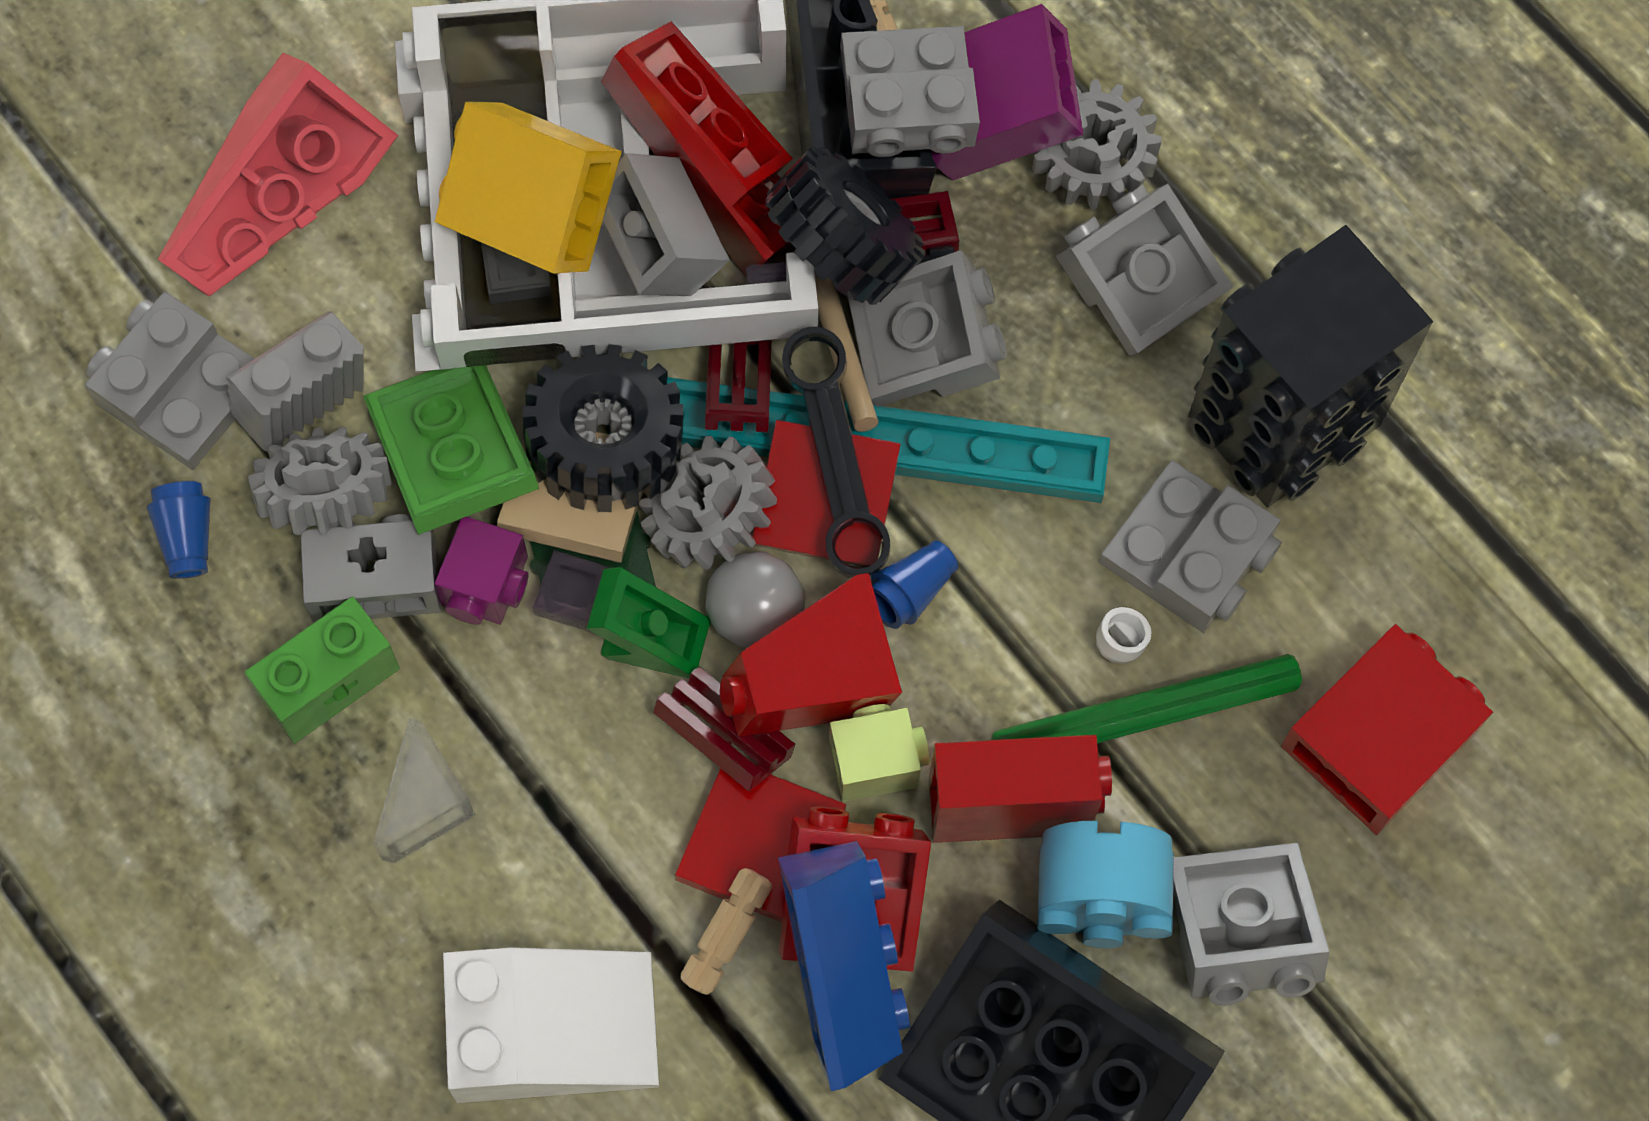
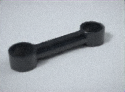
M821 327L803 328L794 333L786 342L782 353V363L788 382L794 389L803 394L833 524L830 526L826 536L827 555L834 569L841 575L851 579L858 574L869 573L871 577L874 573L882 570L889 559L890 537L882 521L870 514L840 388L847 370L845 349L841 340L828 329ZM808 341L823 342L829 345L837 355L835 371L830 377L820 381V383L802 381L795 376L793 369L790 368L793 353L800 345ZM853 523H865L872 526L878 531L880 538L883 539L880 557L874 564L866 568L851 567L840 560L835 550L837 537L842 530L853 525Z

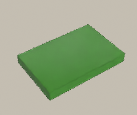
M480 352L467 357L466 367L431 370L363 396L418 535L539 489L534 471Z

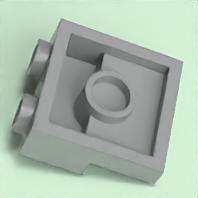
M964 26L842 33L840 46L852 154L870 153L877 157H890L906 150L931 149L937 153H953L964 147L975 146L980 120L973 68L968 66Z
M1168 183L1149 193L1143 184L1132 189L1112 203L1117 215L1102 225L1098 223L1094 216L1064 235L1063 237L1069 247L1056 255L1087 306L1090 307L1097 304L1129 356L1139 353L1233 288L1230 280Z
M961 250L916 265L876 305H870L867 300L863 303L853 299L850 291L847 292L864 378L872 403L875 406L890 404L934 389L944 397L1001 379L997 361L1007 358L1006 344L997 323L989 325L985 305L995 302L993 286L985 268L976 269Z
M164 291L155 303L150 300H144L133 309L126 324L129 333L115 350L105 346L93 356L87 367L86 375L90 379L85 383V387L98 407L191 470H194L235 420L229 410L231 408L228 403L230 402L228 398L230 394L227 391L229 389L227 383L229 382L226 377L255 358L220 336L212 322Z
M1171 460L1103 551L1099 563L1204 634L1216 616L1226 622L1234 613L1247 593V590L1239 584L1249 570L1253 568L1261 574L1270 563L1282 544L1280 540L1274 537L1281 520L1229 485H1227L1223 492H1220L1177 462Z
M1298 843L1174 857L1173 902L1180 926L1178 943L1192 998L1209 996L1212 1003L1228 1006L1244 1000L1249 995V991L1276 988V992L1280 996L1292 998L1305 995L1315 987L1316 983L1324 982L1329 949Z

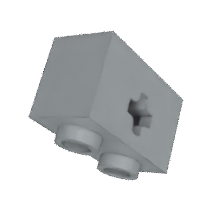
M409 514L391 515L384 518L382 523L356 525L353 523V526L350 528H345L339 522L330 524L327 534L320 535L317 529L305 530L301 533L304 605L313 623L352 596L370 619L441 613V602L434 584L439 574L437 539L434 530L418 535ZM379 559L375 561L373 572H363L368 569L369 560Z

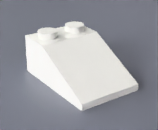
M500 948L443 953L448 1090L456 1103L659 1087L651 952Z

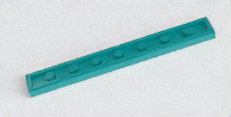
M667 378V384L675 381L680 390V404H683L684 412L682 445L688 443L691 447L702 448L705 437L712 436L721 447L730 436L734 437L742 448L750 445L758 456L769 457L776 420L810 426L802 395L770 391L768 432H756V423L743 422V431H730L731 422L718 421V430H706L707 382ZM720 384L719 403L732 404V386ZM745 388L744 404L757 405V389ZM844 401L851 434L901 443L895 475L1102 503L1110 446L1109 437L875 405L873 406L878 418L877 426L869 431L859 432L854 429L846 401ZM607 425L608 435L611 434L610 425Z

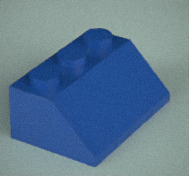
M857 841L778 858L815 1051L831 1091L848 1087L902 1054L899 1030L910 1028L902 988L891 990L887 971L888 965L898 963L891 926L889 923L878 924L874 903L876 900L885 899L881 869L877 858L866 860V856Z

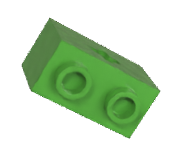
M352 596L247 669L244 673L257 696L293 744H296L400 670L390 643Z

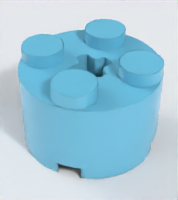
M1098 821L1064 823L1044 831L1039 853L1037 929L1039 931L1049 934L1082 933L1083 944L1095 948L1120 947L1123 945V935H1135L1152 939L1167 938L1172 935L1174 853L1172 851V838L1169 834L1154 827L1128 822H1120V834L1109 832L1097 833Z

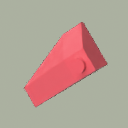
M282 53L246 102L157 260L207 296H211L267 255L268 248L297 227L302 229L317 218L316 213L342 194L347 196L360 187L398 135L309 63Z

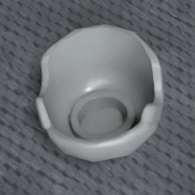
M767 552L736 554L734 561L729 563L726 560L715 570L707 584L705 612L721 637L739 647L751 646L805 610V588L793 568L785 561Z

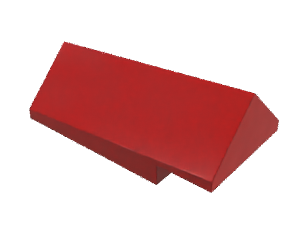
M672 21L622 47L613 56L601 83L655 156L676 157L680 159L722 246L747 280H750L791 244V242H785L778 233L781 226L771 221L768 215L771 209L765 206V199L767 197L766 194L781 179L778 173L793 158Z

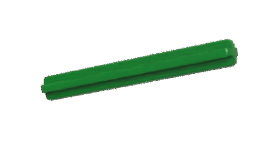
M1285 654L1000 729L992 734L991 740L1096 735L1097 743L1296 691L1302 683V674L1295 656Z

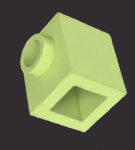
M886 704L871 705L855 711L853 718L830 722L829 743L842 802L918 788L921 766L930 765V757L924 729L922 726L912 728L908 708L891 711V706Z

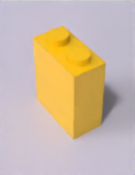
M465 102L463 113L454 131L455 143L448 171L439 188L440 201L434 222L553 274L589 271L622 151L504 103Z

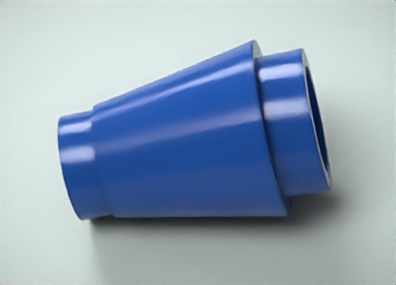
M181 481L153 488L151 490L152 503L148 504L146 508L165 563L168 566L169 577L185 579L208 573L207 560L211 498L204 496L202 484L194 481Z
M934 540L926 547H922L871 576V583L883 624L893 629H898L904 623L908 625L914 624L950 579V576L958 570L956 557L946 545Z

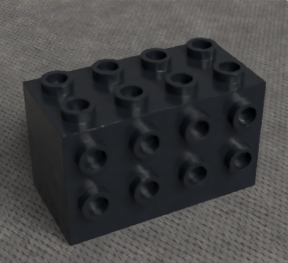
M1347 225L1341 227L1306 253L1302 248L1291 251L1273 268L1271 278L1257 288H1254L1250 283L1246 284L1226 299L1220 308L1223 314L1219 326L1211 335L1214 341L1210 353L1202 362L1204 370L1201 379L1194 386L1196 394L1188 414L1194 434L1205 447L1218 450L1231 465L1230 471L1237 485L1250 496L1256 494L1267 508L1284 496L1290 501L1296 500L1318 481L1319 476L1317 472L1332 461L1337 466H1342L1365 447L1367 441L1364 437L1381 426L1433 323L1428 314Z

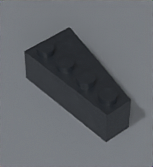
M785 0L802 155L813 146L817 149L820 146L828 148L832 155L837 152L846 158L851 167L856 164L864 170L866 178L872 183L877 181L885 189L883 193L889 199L929 194L937 169L930 149L906 150L890 157H877L870 153L852 154L840 46L842 33L878 31L876 27L878 20L870 0Z

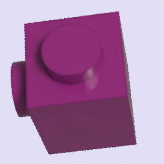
M470 517L461 519L434 583L441 605L446 607L445 611L449 615L474 625H480L483 619L501 625L508 606L513 608L519 606L529 577V573L523 570L528 559L523 535Z

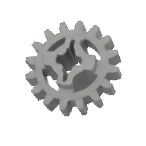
M1093 79L1089 92L1081 93L1076 85L1084 135L1034 152L1032 170L1034 174L1049 172L1045 186L1049 193L1061 186L1067 189V204L1072 205L1079 195L1087 196L1090 209H1097L1101 196H1108L1109 200L1113 203L1124 195V188L1131 191L1137 186L1144 184L1145 177H1153L1158 161L1155 156L1159 154L1162 140L1161 136L1154 134L1157 123L1155 114L1140 116L1143 98L1138 96L1126 102L1122 99L1123 85L1117 84L1108 94L1102 92L1099 80ZM1134 148V154L1131 159L1121 167L1120 159L1127 157L1128 149Z
M321 427L314 428L312 436L306 439H302L295 433L289 435L290 442L284 447L273 444L268 446L270 459H255L253 462L255 474L249 475L250 488L258 516L260 518L270 517L271 526L274 529L281 528L290 522L293 533L296 535H300L310 526H317L320 535L327 534L330 524L339 522L345 528L352 527V518L357 513L369 517L375 514L373 502L387 501L388 493L386 487L392 485L388 460L384 456L382 444H370L369 435L365 432L349 438L347 428L340 427L329 436H324Z
M706 436L702 449L699 451H694L688 443L682 445L681 454L683 458L676 462V473L671 481L667 482L661 478V492L652 499L647 497L639 502V507L648 516L641 522V526L651 538L652 544L666 559L672 556L682 568H687L695 558L704 570L710 569L714 555L720 553L729 563L734 561V547L741 542L750 548L756 544L753 536L750 534L754 527H769L771 521L762 511V508L777 504V497L769 488L775 482V479L750 445L742 448L734 437L729 436L720 447L712 436Z

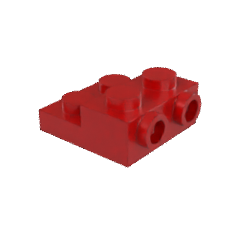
M823 806L811 807L809 818L792 816L787 856L857 841L866 856V860L877 858L885 889V899L874 901L878 924H890L898 963L888 965L887 970L913 972L932 843L923 830L914 829L915 820L913 818L899 814L878 813L875 815L874 825L848 822L849 812ZM785 899L778 953L782 960L798 961Z

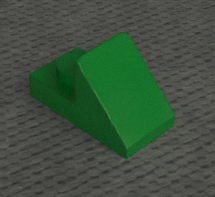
M617 567L603 569L586 629L604 638L601 656L608 660L683 678H690L691 672L699 666L711 621L708 616L627 570Z

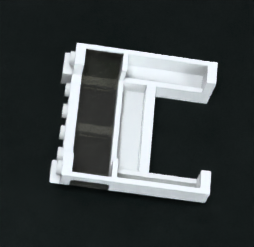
M492 0L412 7L413 32H403V40L395 41L398 95L405 123H414L417 153L427 152L428 169L417 170V185L421 207L430 206L431 224L421 225L420 232L424 261H434L435 279L424 280L426 309L420 310V314H412L416 372L556 359V356L566 351H569L572 357H581V346L595 345L596 355L608 354L609 344L622 346V353H628L635 350L650 351L790 338L794 333L803 328L818 327V301L814 266L808 260L803 262L795 253H786V281L699 289L692 296L639 295L604 221H602L589 271L554 274L548 271L552 296L490 304L481 242L434 222L440 201L439 188L448 171L455 143L454 131L463 113L465 102H499L507 104L622 151L620 159L626 153L649 155L647 143L601 83L613 56L627 44L672 21L736 95L786 91V24L783 0Z

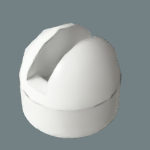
M1119 607L1109 611L1100 623L1096 633V646L1101 655L1110 662L1126 664L1136 660L1141 656L1151 640V627L1147 619L1138 611L1127 607Z

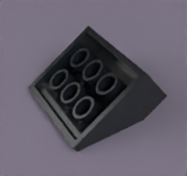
M999 899L982 914L902 1040L903 1053L889 1061L878 1079L938 1121H1181L1216 1069L1225 1051L1052 934L1039 931L1036 923Z

